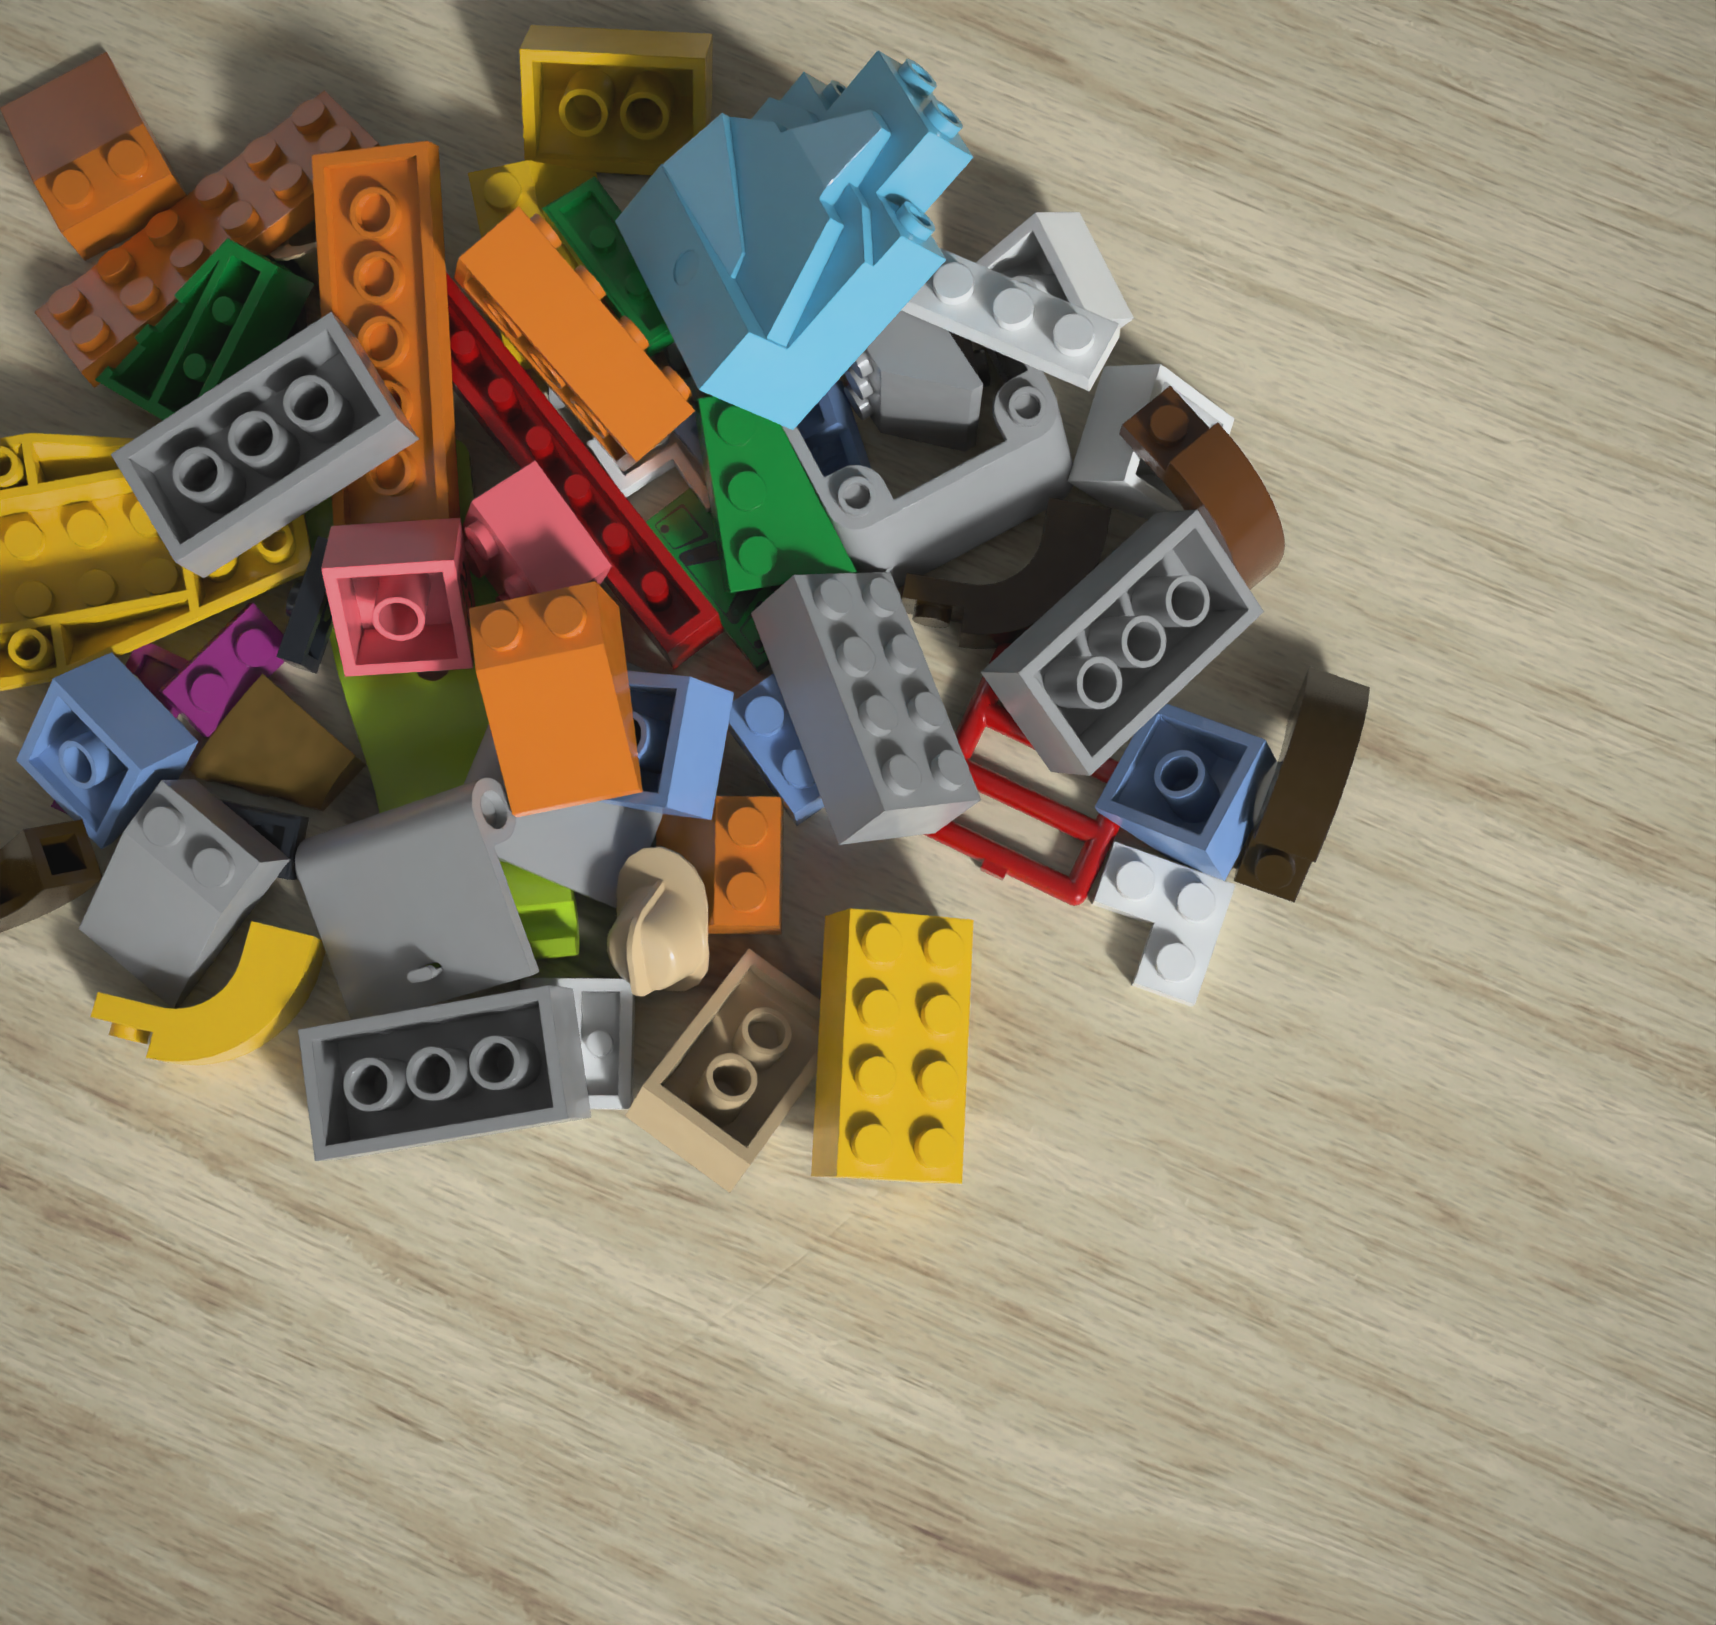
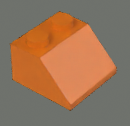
M716 796L712 820L663 814L656 831V847L662 846L680 853L697 870L706 890L708 934L782 935L784 808L781 797Z

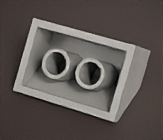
M900 311L845 372L849 383L848 386L844 387L846 397L858 417L864 420L870 416L880 433L966 452L976 446L983 383L948 330Z

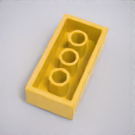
M854 908L825 916L811 1176L962 1184L974 920Z

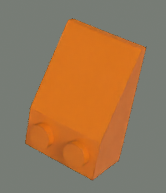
M107 52L0 107L37 190L60 232L84 261L137 234L146 227L152 217L168 210L187 195Z
M596 581L469 608L475 670L512 815L522 817L642 793L619 606Z

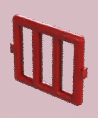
M1006 642L998 645L989 664L1012 643ZM982 676L955 731L956 738L978 792L1085 843L1069 876L954 821H951L936 833L924 835L981 862L980 871L1003 881L1005 875H1008L1069 905H1080L1086 900L1120 826L1098 813L1095 820L970 760L985 727L1034 749L1007 709L997 704L998 696ZM1108 758L1090 776L1107 784L1119 762Z

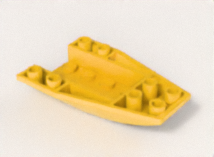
M25 433L0 438V691L52 682L53 678L111 652L116 657H120L304 575L312 555L305 513L210 575L202 578L175 563L111 456L113 452L135 438Z

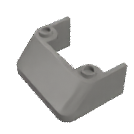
M994 351L1009 379L997 392L992 408L994 421L1005 441L896 499H893L882 477L866 466H846L823 477L797 426L794 430L782 426L857 571L854 573L891 572L895 585L899 589L905 585L907 573L923 576L1042 513L1047 509L1049 498L1063 500L1067 497L1073 487V484L1068 482L1073 462L1058 402L1043 371Z

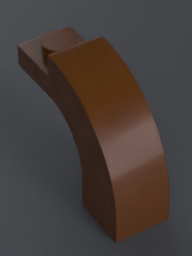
M1169 386L1122 424L1119 435L1166 484L1184 510L1197 509L1250 590L1278 567L1284 555L1285 539L1275 505L1250 461L1218 422L1209 428L1179 394Z

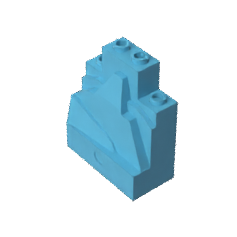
M878 50L847 88L835 80H831L826 85L803 72L781 100L769 97L752 119L729 117L721 113L658 167L615 220L698 390L794 430L946 261L931 235L935 231V226L925 212L974 157L958 133L963 128L961 121L946 105L936 99L933 94L934 89L937 87L935 80L915 61L906 59L901 64Z

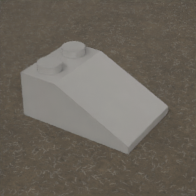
M161 780L124 830L79 929L172 1009L179 1008L278 877V874L290 861V858L197 780Z

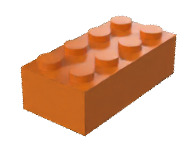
M518 206L458 258L454 279L620 469L625 472L695 412L693 407L687 402L692 396V392L671 367L666 366L660 370L644 352L649 346L648 340L628 317L623 315L617 320L600 300L606 296V293L596 278L582 265L573 269L556 249L562 245V242L552 227L537 213L529 218Z

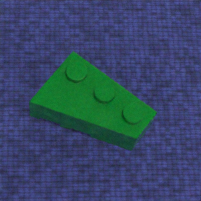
M227 238L176 292L174 296L178 302L155 326L147 324L134 337L138 342L137 346L116 368L107 366L95 380L159 419L164 420L285 342L315 283L269 257Z
M714 396L697 399L693 403L724 592L732 593L781 585L793 575L857 572L782 426Z

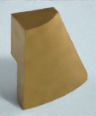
M262 674L220 723L192 763L189 771L203 781L210 782L211 780L242 788L253 794L265 797L273 796L292 801L300 806L324 811L366 764Z

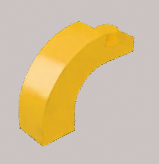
M251 921L242 956L233 977L218 994L209 1000L192 1007L172 1009L97 992L90 1017L112 1022L108 1035L147 1044L150 1033L153 1032L146 1058L179 1065H207L229 1061L263 1046L290 1024L308 1000L317 982L326 951L322 940L315 936Z

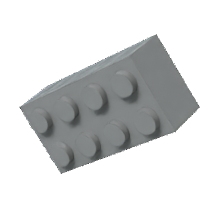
M330 312L113 452L111 456L175 563L205 578L410 446L419 438L356 336Z
M1197 509L1155 513L983 669L981 674L1050 772L1090 776L1264 611Z
M891 572L793 575L751 613L839 845L936 833L981 800Z
M546 985L298 1030L315 1161L350 1159L591 1118L573 988Z

